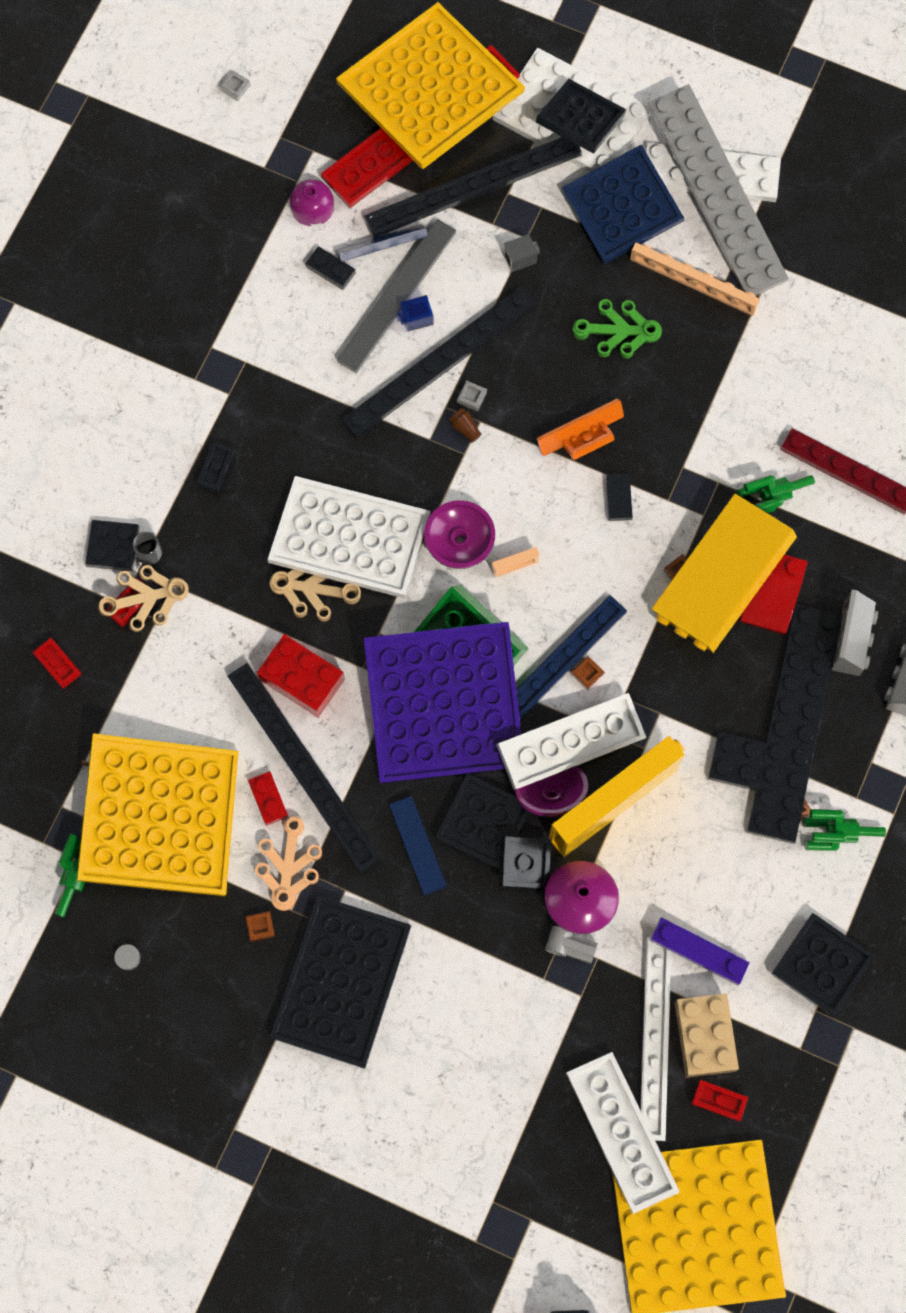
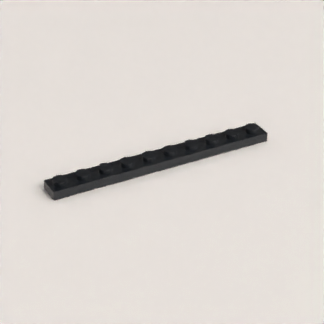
M561 137L366 214L365 219L373 238H376L582 156L580 146Z
M522 286L343 417L342 423L356 439L534 308L536 302Z
M248 663L227 675L360 874L379 862L381 858Z

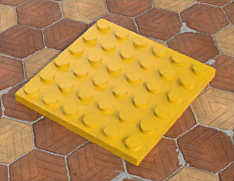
M438 2L336 78L337 84L422 170L525 92V86Z
M93 734L76 881L225 896L239 751Z
M762 1140L661 1152L679 1189V1193L633 1215L613 1175L631 1313H664L786 1297Z

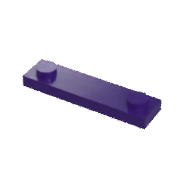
M662 917L659 919L650 938V941L737 986L741 984L750 963Z

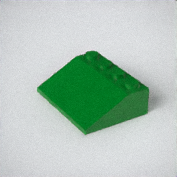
M456 585L449 588L414 632L501 622L462 585ZM510 631L513 664L515 666L529 648Z

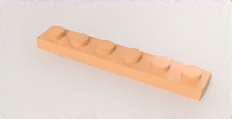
M635 243L632 248L631 261L753 316L756 312L760 299L753 293L741 291L729 282L719 281L713 275L695 270L690 264L680 263L668 254H660L648 245Z

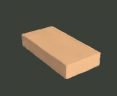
M537 547L492 562L491 570L494 577L538 563L539 552Z

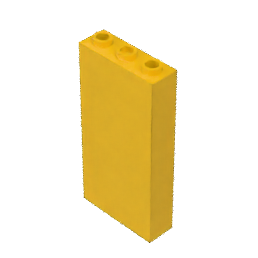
M734 494L653 606L652 610L657 615L655 619L666 627L668 624L675 627L674 632L682 638L686 639L688 636L693 639V644L700 650L705 651L708 649L714 653L797 536L794 530L737 494Z
M670 736L666 737L553 823L549 839H551L552 844L563 858L678 771L685 755L682 744L677 739L673 740Z

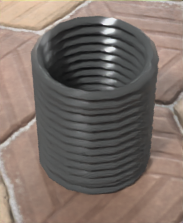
M141 532L133 539V549L141 563L151 565L159 561L162 556V549L157 537L153 533ZM145 543H154L156 545L155 549L150 553L143 554L139 552V549Z

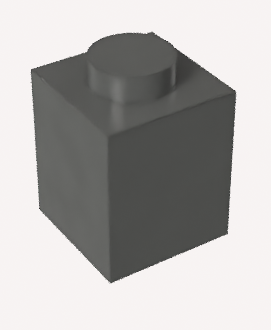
M528 234L505 242L503 254L511 272L536 264L540 250L537 242H532Z

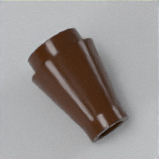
M462 408L449 419L452 423L451 427L466 437L471 443H474L482 436L469 411L466 412Z

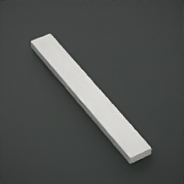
M647 937L640 1111L654 1140L665 1141L671 951L650 941L651 937Z

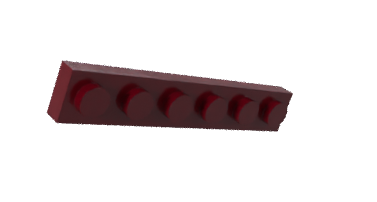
M793 428L790 430L781 446V451L905 515V486Z

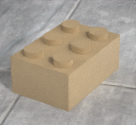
M727 993L677 999L674 1004L685 1078L736 1072L739 1067Z

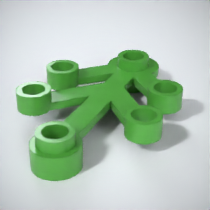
M604 299L600 301L598 310L602 315H606L615 325L590 324L585 319H579L574 322L572 328L574 337L579 340L588 338L590 334L614 335L607 342L603 341L598 344L597 353L600 357H608L611 350L626 337L636 335L637 337L631 343H623L620 348L621 356L623 358H630L633 356L634 351L643 343L655 342L662 334L660 324L654 320L646 321L635 310V304L630 300L622 303L621 312L623 315L629 316L638 326L629 325L612 309V302ZM608 305L609 309L604 310L601 306ZM630 306L632 310L627 311L624 307ZM584 325L586 329L580 330L578 326ZM652 328L654 332L649 333L646 329ZM606 347L608 351L602 352L600 348ZM629 348L631 352L625 353L623 349Z

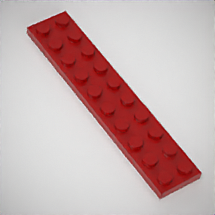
M492 45L486 48L517 79L520 77V74ZM380 128L322 172L321 178L350 209L413 160Z

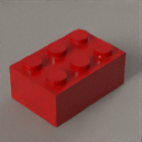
M283 634L257 671L261 682L317 718L322 714L345 680L343 671Z

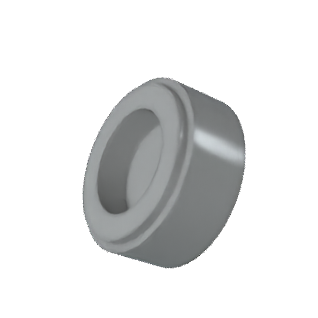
M126 944L117 949L115 962L121 969L132 970L140 963V953L134 946Z

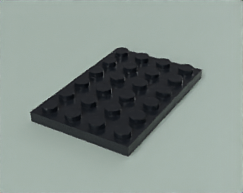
M317 895L269 1038L366 1069L412 925Z

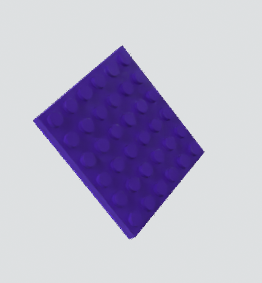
M509 622L364 638L380 783L506 769L496 744L521 735Z

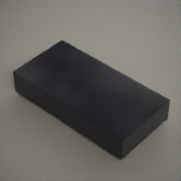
M630 473L606 474L609 521L632 520Z

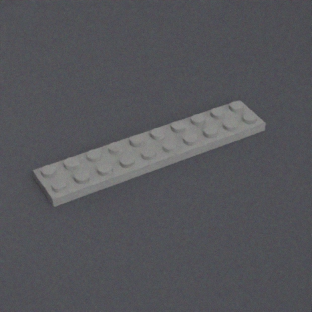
M687 84L649 101L648 107L741 290L751 292L756 296L787 282L789 278L691 86Z

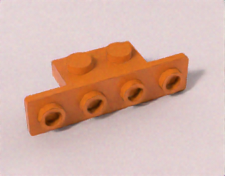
M615 399L538 437L537 441L542 456H546L564 447L571 458L575 460L614 441V435L607 425L624 417L621 401Z

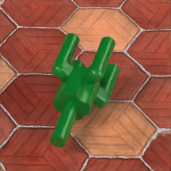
M769 475L743 484V488L737 489L736 494L742 498L759 492L762 503L754 506L766 513L775 511L776 507L782 506L784 501L792 499V491L813 485L815 480L810 475L790 482L786 477L775 480L773 475Z
M810 809V818H803V827L826 829L825 832H813L812 841H805V850L837 851L840 843H857L859 836L885 837L886 828L859 826L857 819H844L845 814L842 810Z
M69 834L59 860V866L64 869L59 884L65 887L55 915L60 917L65 916L74 891L82 892L85 882L76 881L81 840L73 834Z

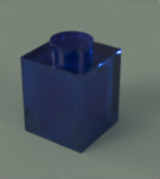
M427 295L400 302L401 311L398 312V317L401 325L405 324L407 332L434 325V315Z

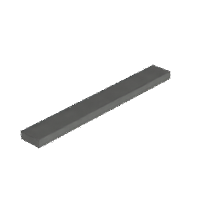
M439 219L434 222L427 232L428 236L424 237L339 355L337 358L338 363L357 374L455 236L456 229Z

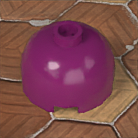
M315 179L300 182L293 188L290 195L292 215L300 224L306 226L321 222L324 224L331 218L334 212V197L330 188L325 183Z

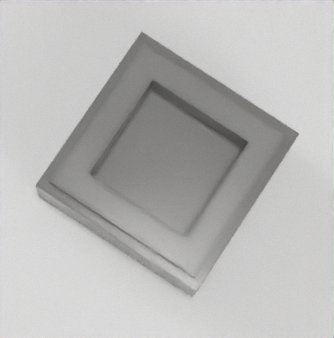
M232 70L219 87L220 91L239 101L251 86V83L248 79Z
M466 380L457 398V403L478 412L487 394V389Z

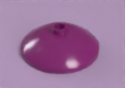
M463 500L447 502L435 509L428 518L424 532L425 544L431 556L440 564L454 569L471 568L485 560L492 551L495 542L494 523L489 514L475 503ZM462 537L464 541L462 543L456 542V538Z
M574 766L515 790V794L519 803L533 814L546 817L562 816L586 799L588 795V780L584 772L578 766Z
M575 861L561 866L552 874L545 889V905L550 917L562 929L575 934H590L607 926L615 916L619 904V892L614 879L604 868L592 862ZM579 890H586L588 895L581 896Z

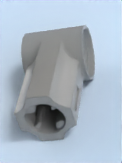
M552 926L545 951L561 957L569 956L591 964L598 943L573 935V933L561 927Z

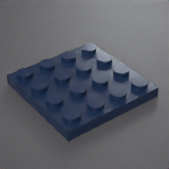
M642 144L562 187L567 200L604 264L632 250L635 243L643 244L685 221L684 216Z

